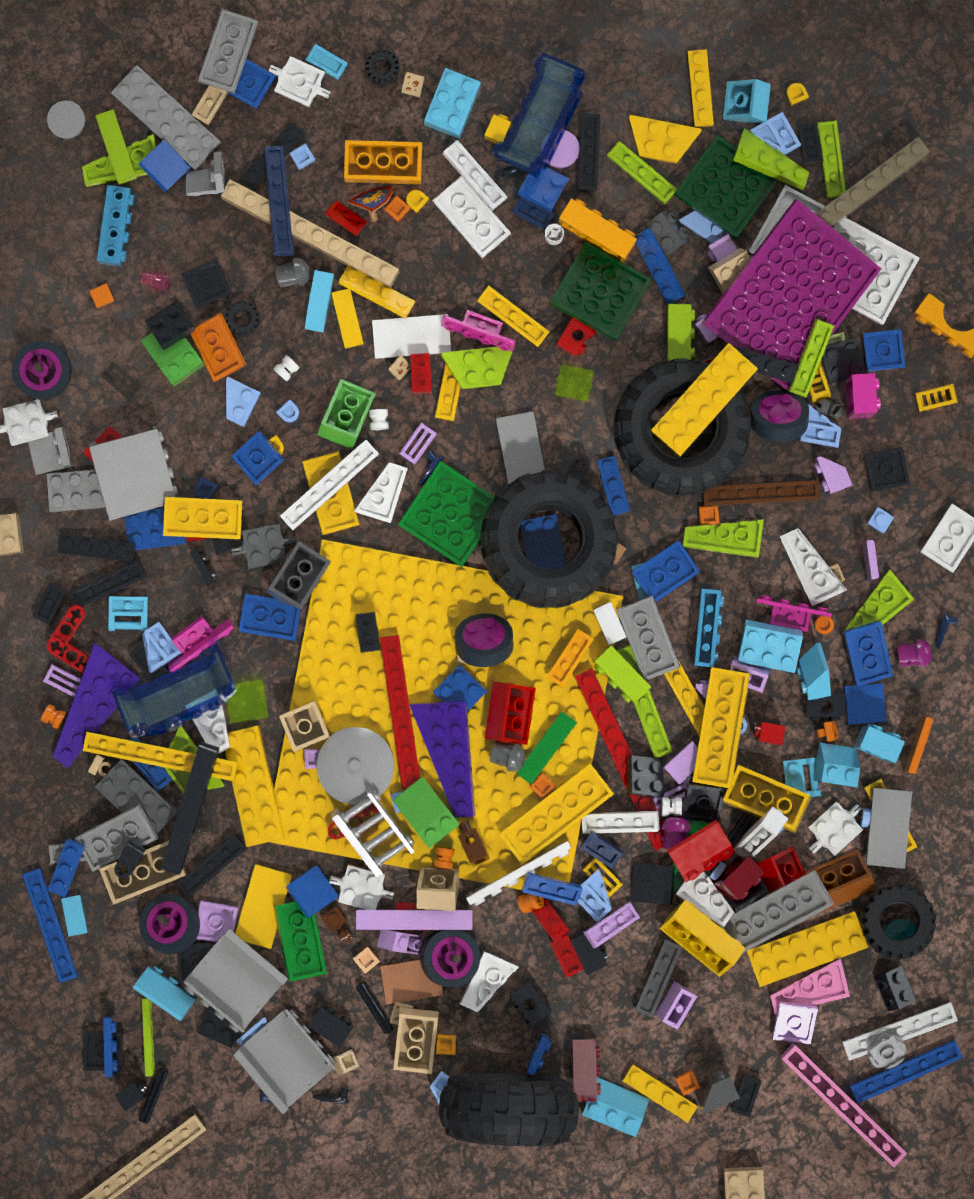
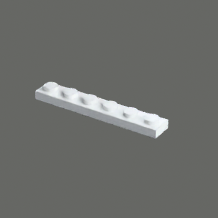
M365 440L280 517L292 530H295L376 458L379 453Z
M568 841L563 842L466 897L470 905L473 903L475 906L485 901L484 897L491 894L493 897L502 892L501 887L507 884L511 887L519 882V877L523 875L526 877L528 872L535 873V868L540 865L542 868L553 863L551 859L554 857L562 858L569 854L568 850L571 846Z
M948 1002L842 1041V1044L850 1061L868 1054L870 1044L882 1035H897L904 1041L958 1020L952 1003Z

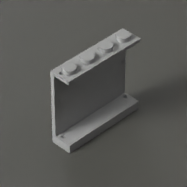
M153 426L152 430L108 442L88 444L109 520L164 506L165 497L178 496L176 485L172 486L171 478H174L172 469L167 467L166 460H169L166 448L162 449L161 442L164 441L161 430H157L156 426Z
M227 929L183 983L186 984L184 989L191 995L196 993L201 997L199 1001L207 1008L209 1005L212 1006L217 1017L221 1020L226 1018L231 1022L228 1025L236 1033L239 1030L243 1033L248 1024L279 987L284 985L288 978L235 933Z
M287 1009L282 1010L232 1053L234 1058L281 1114L289 1110V1106L326 1074L336 1069L333 1065L335 1063L334 1059L329 1054L325 1056L321 1051L323 1046L317 1039L313 1041L310 1038L309 1034L311 1032L304 1024L300 1026L296 1021L298 1016L292 1009L290 1011Z

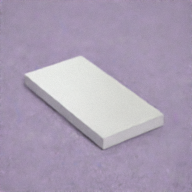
M462 176L432 200L482 259L511 235V232Z
M444 315L372 320L375 359L411 356V354L430 353L432 355L451 352L450 331L441 326Z

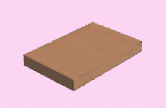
M420 959L380 966L386 1004L443 995L442 986L432 982L423 972Z

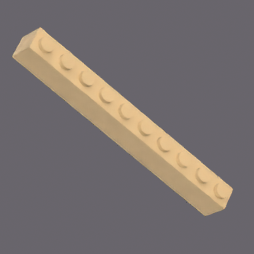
M230 179L225 187V192L221 195L222 199L271 225L269 200ZM290 211L292 237L389 288L392 287L399 274L398 268Z

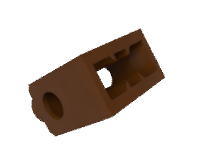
M468 820L459 823L458 827L461 834L458 835V838L472 867L489 860L490 857L477 829H472ZM474 838V842L469 844L468 839Z

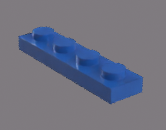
M651 228L636 235V245L667 305L673 304L686 296Z

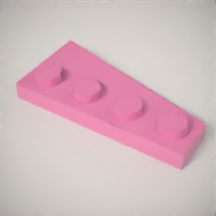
M841 959L770 995L775 1015L777 1014L779 1001L813 1006L850 997Z

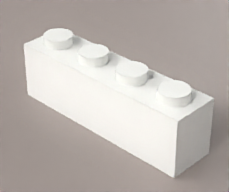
M772 807L742 836L734 848L735 853L739 856H749L752 859L777 836L788 818L780 810Z

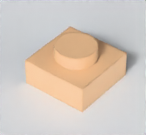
M368 946L353 958L364 973H367L380 962Z

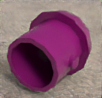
M916 639L917 643L898 645L900 667L919 665L922 668L928 665L932 659L929 643L925 640Z
M669 817L664 820L661 829L664 830V836H661V840H663L662 848L668 850L687 838V832H691V829L686 819Z

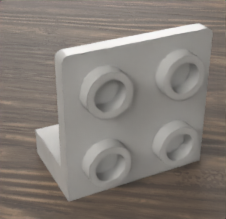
M214 152V160H211V169L186 172V196L225 192V170L222 152Z
M56 428L53 432H49L48 437L28 442L36 475L73 467L64 428Z

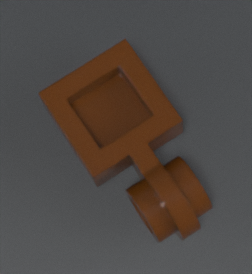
M337 906L321 916L331 933L338 928L337 936L342 943L351 941L350 938L353 936L347 927L342 928V925L347 920Z

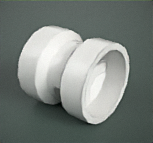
M558 224L549 225L545 230L546 241L550 245L560 244L564 238L563 228Z
M285 355L282 358V362L273 369L287 382L291 378V374L300 367L290 357Z
M388 409L369 410V417L372 420L370 430L389 429V424L385 421L388 416Z
M662 797V816H669L670 814L682 816V798L675 797L674 799H669L668 797Z

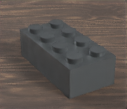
M121 759L95 786L122 813L140 804L157 835L179 811L160 792H157L125 759Z

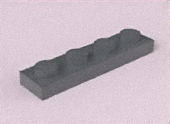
M664 940L635 1007V1011L653 1018L683 947L669 940Z

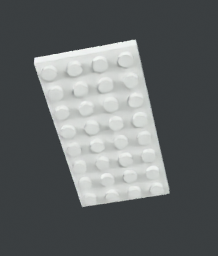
M785 185L748 253L754 254L795 199H798L815 214L826 206ZM845 218L834 226L833 229L882 268L852 309L883 325L915 268L919 257Z

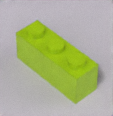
M668 304L667 361L679 358H687L688 360L695 358V347H691V340H695V328H691V321H695V309H691V304Z
M611 645L593 661L595 670L600 675L604 673L609 678L607 682L614 689L618 688L622 692L620 695L627 703L630 701L636 703L651 688Z

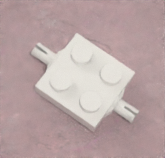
M291 56L282 69L273 65L269 68L270 73L279 76L274 90L276 93L307 107H310L317 94L327 99L329 98L331 91L321 87V81L325 75L324 71Z
M38 399L3 408L5 420L4 425L0 426V433L7 432L12 446L48 437V421L59 418L57 410L45 413L41 400Z
M838 802L834 803L808 827L817 839L809 849L812 850L817 846L812 851L815 854L823 846L834 856L839 853L863 830L854 818L862 810L861 807L857 809L859 805L856 804L848 812Z
M348 864L343 878L331 875L329 882L340 886L341 893L338 902L366 910H376L381 897L393 900L394 892L383 890L384 873L376 878L371 870Z

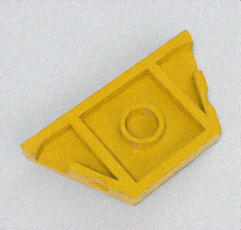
M629 115V122L639 157L677 164L701 133L700 128Z

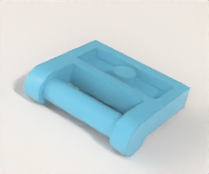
M109 596V631H115V629H136L144 632L147 630L148 597ZM115 616H141V622H115Z
M817 757L782 761L785 785L809 794L810 797L822 796L818 781L813 780ZM806 764L809 766L811 791H806L803 765Z

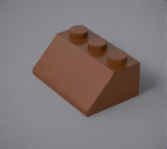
M858 849L805 871L806 874L814 870L816 871L834 902V905L823 910V912L876 890L872 874Z

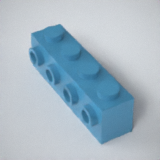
M107 185L97 262L99 264L122 267V262L126 261L127 251L124 250L125 243L129 241L127 226L132 221V213H129L130 205L133 206L135 194H132L130 188Z
M700 590L693 666L711 668L718 662V653L715 652L716 645H719L720 634L717 633V628L721 626L722 614H719V608L723 607L724 595H721L720 590Z

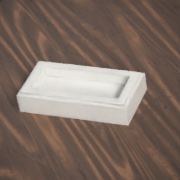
M611 602L593 610L609 645L626 638Z

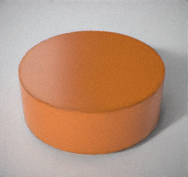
M822 615L816 618L814 628L818 633L828 634L833 630L834 622L831 617Z

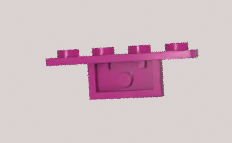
M467 310L463 322L446 315L442 318L441 326L448 331L462 333L467 338H475L484 344L495 345L503 351L513 352L516 341L499 335L503 326L502 322Z
M760 595V599L755 598L754 601L773 605L769 624L808 632L811 613L828 617L832 616V613H828L827 608L817 607L816 610L809 609L808 604L803 603L793 606L790 605V601L779 599V602L771 601L772 597Z
M201 616L172 637L173 643L180 650L181 654L167 663L169 670L172 673L181 670L189 660L196 659L204 649L212 647L218 639L230 634L234 628L231 621L227 619L215 629H212L203 616Z

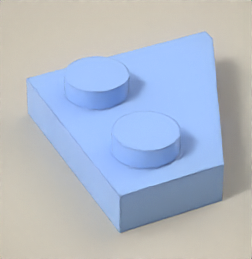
M783 112L750 130L752 134L783 155L801 146Z

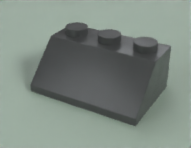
M298 541L266 593L286 605L301 610L331 561Z
M716 1070L708 1078L699 1100V1106L704 1114L740 1099L726 1070Z

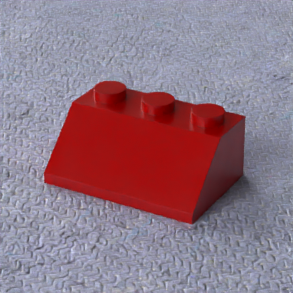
M493 681L485 739L528 745L536 688Z
M717 820L667 850L673 864L685 882L695 880L699 874L711 870L717 863L729 859L735 853Z
M793 846L756 863L764 871L761 878L769 894L806 875Z

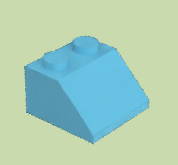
M757 79L728 81L723 119L748 123L767 122L771 84Z
M819 642L799 659L800 668H796L798 679L803 681L801 682L802 692L807 694L808 700L831 696L829 669L821 643Z
M819 742L813 780L858 787L860 765L856 748Z

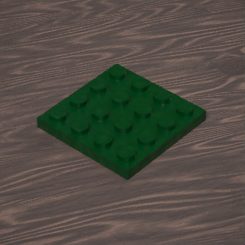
M717 135L676 190L674 196L731 237L737 239L779 180L733 161L737 148Z
M585 242L549 305L616 342L652 279L590 243Z

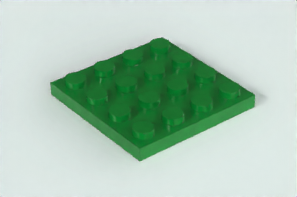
M440 461L398 525L462 567L481 539L482 522L488 506L495 497Z

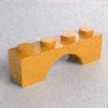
M930 293L926 295L913 313L916 316L915 319L923 325L926 323L932 327L931 331L936 335L946 337L947 343L951 346L961 348L963 350L962 353L968 358H974V328L963 332L952 329L944 319L943 310L945 304Z

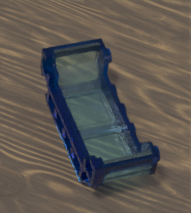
M544 52L535 61L534 67L536 68L537 77L535 80H532L529 86L530 92L528 96H525L522 100L521 111L515 115L511 131H508L505 140L496 143L493 149V156L496 161H503L526 171L535 178L540 176L542 168L546 169L549 166L580 102L583 93L580 91V88L587 76L584 69Z
M218 644L210 647L209 651L211 654H203V659L134 690L132 687H129L128 691L122 693L121 688L111 692L125 728L132 738L163 734L167 732V729L181 726L191 718L196 719L209 710L219 709L220 705L225 704L238 691Z

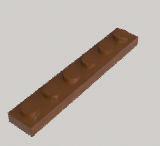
M816 480L717 486L703 493L704 506L819 500V483Z

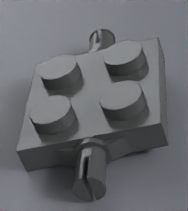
M277 523L241 530L242 546L230 549L232 556L243 554L246 558L247 568L250 569L285 562V545L296 544L295 536L283 538L280 524Z

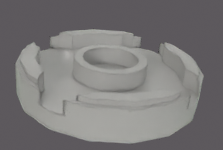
M66 100L53 105L47 116L49 129L55 136L63 139H71L78 136L82 132L86 121L80 106Z
M885 1034L877 1037L870 1044L868 1057L871 1064L876 1068L884 1067L885 1069H890L903 1061L907 1049L899 1036Z

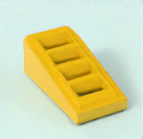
M821 363L816 372V375L820 374V377L814 378L812 385L822 382V385L815 387L811 385L809 393L812 403L822 398L828 399L831 397Z
M954 384L915 393L919 412L958 403ZM949 389L951 400L949 401L947 400L945 390ZM939 391H941L942 398H943V402H941V403H940L939 397H938V392H939ZM930 393H933L936 404L932 405ZM922 395H926L928 406H924Z

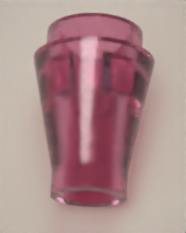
M143 272L140 282L162 292L168 290L170 276H166V273Z

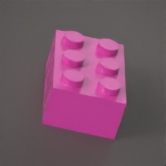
M875 373L851 375L845 381L848 419L871 418L881 407L880 397H877L876 393L879 390V378L875 377Z

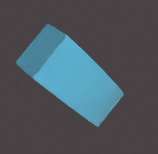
M315 270L305 329L324 333L334 274Z

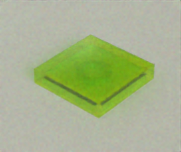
M263 680L225 685L230 723L269 718Z

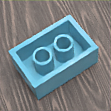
M445 68L425 117L424 125L460 139L481 88V82Z
M745 619L738 652V662L795 673L803 639L802 630Z
M868 724V726L861 727L853 747L886 762L896 763L905 742L900 740L902 736L893 732L884 733L883 728L874 724Z

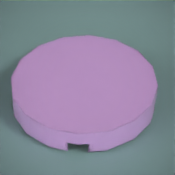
M565 130L551 132L546 136L542 144V155L546 163L559 169L574 164L580 151L579 142L576 137Z

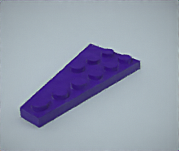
M95 642L52 755L67 768L83 750L86 732L96 734L140 679L139 676Z
M467 701L409 704L454 817L476 816Z

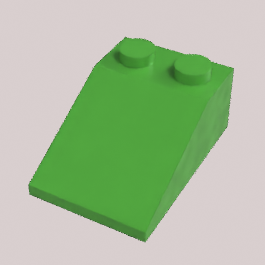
M150 333L141 340L144 347L174 387L205 365L186 338L181 339L164 351L153 333Z
M340 379L317 435L353 450L376 393Z
M423 776L392 800L428 848H431L460 825Z

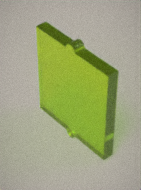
M561 364L559 378L556 379L558 383L555 396L588 402L590 389L593 388L592 379L594 371Z

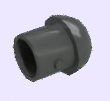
M293 258L292 262L275 266L280 288L299 284L301 287L310 280V269L304 259Z
M496 741L491 751L490 762L506 767V771L516 772L522 768L526 753L516 743L514 746Z

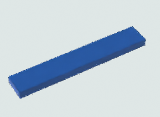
M41 868L23 873L22 877L59 983L78 977Z
M952 1040L901 1062L893 1068L885 1069L849 1085V1088L858 1104L963 1057L956 1041Z

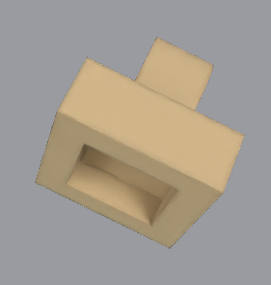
M98 754L88 772L93 775L99 773L105 777L107 774L102 771V767L108 766L111 768L112 765L109 762H104L106 758Z

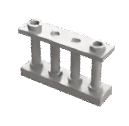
M368 786L366 788L367 798L347 812L341 813L338 808L331 812V817L377 878L383 874V863L407 847L411 854L415 852L413 846L415 842L409 834H404L380 802L381 797L376 790L372 791ZM374 803L379 812L358 827L354 826L352 828L348 823L349 819ZM385 818L390 827L370 841L363 843L360 839L361 833ZM396 833L401 842L381 856L374 857L371 853L372 848Z

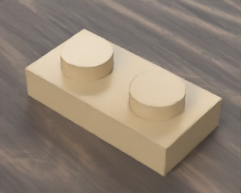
M208 86L192 116L209 126L228 92Z

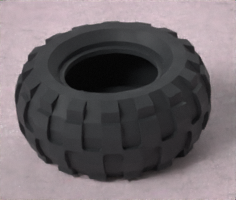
M687 358L659 362L637 375L627 386L620 398L614 418L616 448L629 472L650 489L673 496H692L704 493L727 480L745 457L751 433V417L746 399L740 390L712 420V439L707 449L701 454L691 458L670 456L658 447L652 437L651 418L654 411L665 401L681 397L710 365L709 363L701 360H688Z
M542 470L533 474L528 473L516 478L509 485L504 486L488 506L480 532L482 559L488 569V574L495 584H498L514 600L542 609L566 607L580 600L582 601L591 595L603 583L615 561L618 545L615 517L610 506L602 498V494L593 485L590 486L582 481L580 477L570 473H559L555 470ZM542 510H553L564 514L574 523L580 537V548L578 555L572 562L561 568L545 569L532 564L525 558L519 547L518 530L522 521L532 513Z
M461 1073L449 1077L447 1085L443 1087L440 1094L439 1118L442 1126L445 1127V1134L463 1142L500 1146H555L568 1142L571 1133L575 1131L578 1124L579 1101L577 1094L573 1092V1084L561 1078L513 1073Z

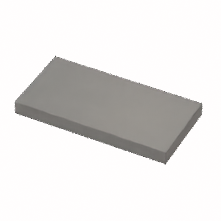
M224 9L221 10L198 79L199 83L235 94L259 23L258 20Z
M534 412L496 418L508 485L516 480V478L525 474H533L545 470Z
M653 595L616 609L645 681L681 667Z
M873 788L866 865L905 869L912 800L911 791Z
M139 804L76 836L74 839L76 842L86 845L83 855L93 872L119 859L128 840L143 847L157 840L158 836Z

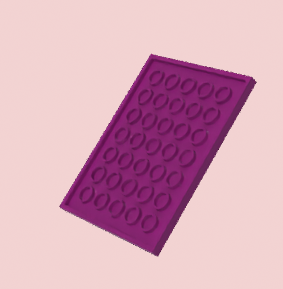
M795 199L702 321V324L726 343L798 365L814 320L818 319L834 325L832 335L882 268L798 199ZM770 377L788 391L789 382Z

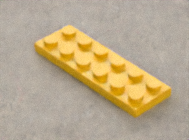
M728 343L651 431L676 454L681 456L758 368Z
M711 667L693 782L732 788L750 679L749 673Z
M260 726L228 733L230 748L226 749L225 753L227 760L238 762L235 780L232 781L246 847L285 838Z
M590 763L500 832L499 835L523 865L614 793Z
M853 911L753 947L746 952L758 985L761 987L868 948V945L863 936L856 912Z

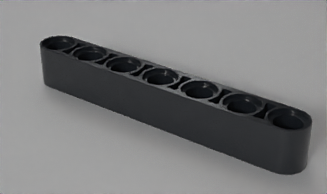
M200 742L161 870L180 875L218 757L220 749L218 746L205 742Z

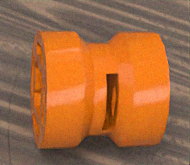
M49 704L40 721L44 723L50 722L52 727L58 730L67 713L62 710L55 711V706Z
M436 847L435 853L437 858L434 860V867L452 869L453 862L451 860L455 849Z
M522 894L517 898L518 906L525 914L531 912L532 909H539L544 906L543 897Z

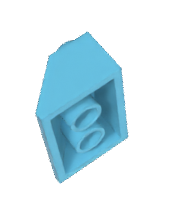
M156 965L153 967L148 966L132 988L181 1021L196 1001L195 993L191 995L187 990L178 985L179 982L171 976L167 978L162 974L164 971Z
M597 1077V1083L601 1084V1095H597V1102H585L581 1114L636 1137L643 1121L649 1098Z

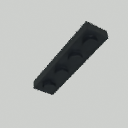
M581 113L578 190L597 191L600 114Z
M290 123L269 146H283L284 158H286L302 141L305 135ZM264 152L239 178L253 192L267 179Z
M732 345L758 368L756 373L793 384L799 365Z
M60 534L58 553L133 562L136 543Z
M137 560L70 591L69 595L74 605L78 604L85 607L146 579L147 576L140 561Z
M233 834L179 881L176 886L188 899L191 898L246 850V846Z

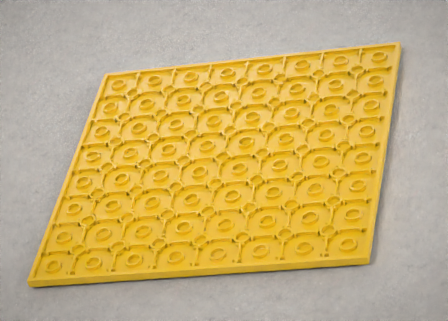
M322 540L319 554L330 560L331 563L311 594L289 712L316 701L330 736L345 728L361 727L380 735L390 747L394 758V773L388 788L380 795V802L404 834H409L415 842L413 845L415 852L411 854L406 847L383 864L420 871L421 867H434V860L437 858L435 853L436 847L455 849L451 861L453 862L452 868L459 869V878L491 884L523 866L500 837L499 833L543 800L529 787L531 784L516 774V772L506 771V767L490 762L491 751L496 740L485 739L493 681L536 688L528 745L518 744L525 750V760L561 712L577 722L540 772V774L543 772L556 785L548 794L550 795L590 763L592 765L598 728L574 676L592 668L605 695L608 677L604 673L600 675L595 670L593 661L609 644L593 610L611 602L619 619L616 609L621 608L623 596L594 591L582 601L580 600L566 607L536 608L508 596L498 584H495L487 570L466 566L461 567L450 563ZM376 612L379 641L381 637L399 635L409 704L442 702L433 691L459 665L487 691L467 712L476 816L459 817L456 819L459 823L468 820L471 828L477 829L490 857L489 860L472 867L458 838V835L461 834L458 826L431 848H428L401 812L395 813L391 794L404 790H402L382 649L381 651L361 653L356 614ZM488 613L498 615L509 622L513 630L514 647L511 655L504 662L492 667H475L467 663L458 662L455 631L464 619L472 615ZM577 629H579L594 640L562 688L548 679L547 676ZM410 708L420 778L424 777L453 814ZM285 732L274 788L285 838L271 841L270 843L363 860L346 837L332 839L327 831L329 825L334 822L331 817L332 811L338 808L341 813L347 812L355 804L343 803L333 798L323 788L318 777L317 768L305 769L304 749H321L328 738L294 752ZM499 741L511 746L515 745V743ZM370 811L368 817L364 818L363 814L359 816L361 817L363 822H365L375 814H373V812ZM352 818L349 824L352 828L354 826L358 827L360 821L357 818ZM385 818L381 819L379 823L362 832L360 839L363 843L370 841L389 828V823ZM581 820L524 864L568 841L571 846L568 850L569 854L562 858L554 857L551 859L553 863L544 868L540 865L535 868L536 872L534 874L570 882ZM334 825L331 833L339 836L341 830ZM396 833L392 834L372 848V855L374 857L381 856L401 842V839ZM474 838L468 839L469 844L474 842ZM525 875L519 877V882L511 887L508 884L503 887L521 890L526 877Z

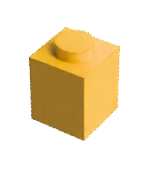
M502 114L498 116L493 115L485 132L484 139L502 146L511 127L509 118Z

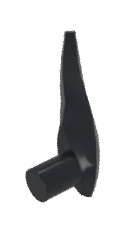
M512 166L501 170L498 169L495 171L494 178L501 180L510 179L520 173L529 171V167Z
M342 1088L339 1096L313 1095V1098L324 1102L345 1105L349 1103V1100L346 1099L349 1090Z

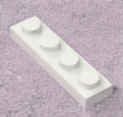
M458 140L443 151L442 154L492 211L507 199L505 193Z
M658 811L589 813L582 818L583 834L590 833L591 831L594 833L658 832L660 830Z

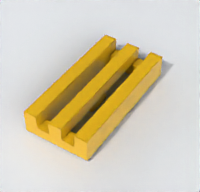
M594 858L582 870L590 877L592 874L588 870L592 868L596 871L597 868L594 864L597 862L617 884L614 887L602 874L603 881L612 889L610 892L607 891L608 897H610L623 884L601 861Z

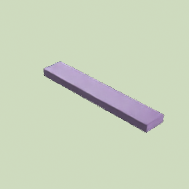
M356 910V930H472V910Z

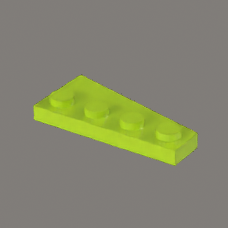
M745 128L743 129L733 161L803 190L809 172Z
M154 134L148 136L145 140L137 141L132 146L127 147L136 177L148 175L138 164L156 148ZM104 156L82 166L86 187L117 181L109 156Z
M764 519L685 527L682 546L685 548L758 558Z
M889 570L843 631L878 620L883 625L912 602L914 598L893 572Z

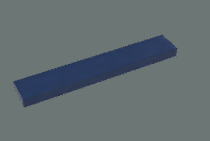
M283 146L264 147L274 256L294 255L284 148Z

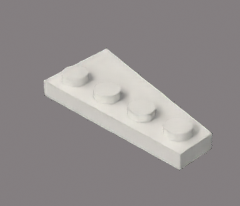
M799 528L780 536L812 606L847 590Z

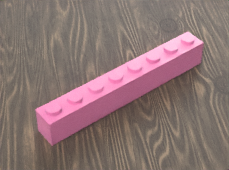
M794 1043L780 1056L889 1164L895 1167L907 1155L880 1126Z

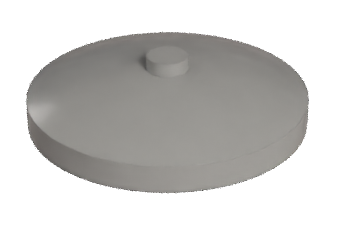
M350 727L334 733L325 741L318 754L317 773L323 788L328 794L343 803L356 805L368 797L366 793L368 786L372 791L376 790L379 795L384 793L393 777L394 758L390 747L380 735L366 728Z

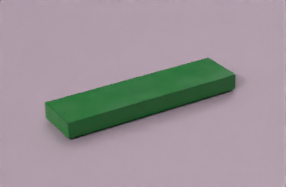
M561 712L516 774L532 784L577 722Z

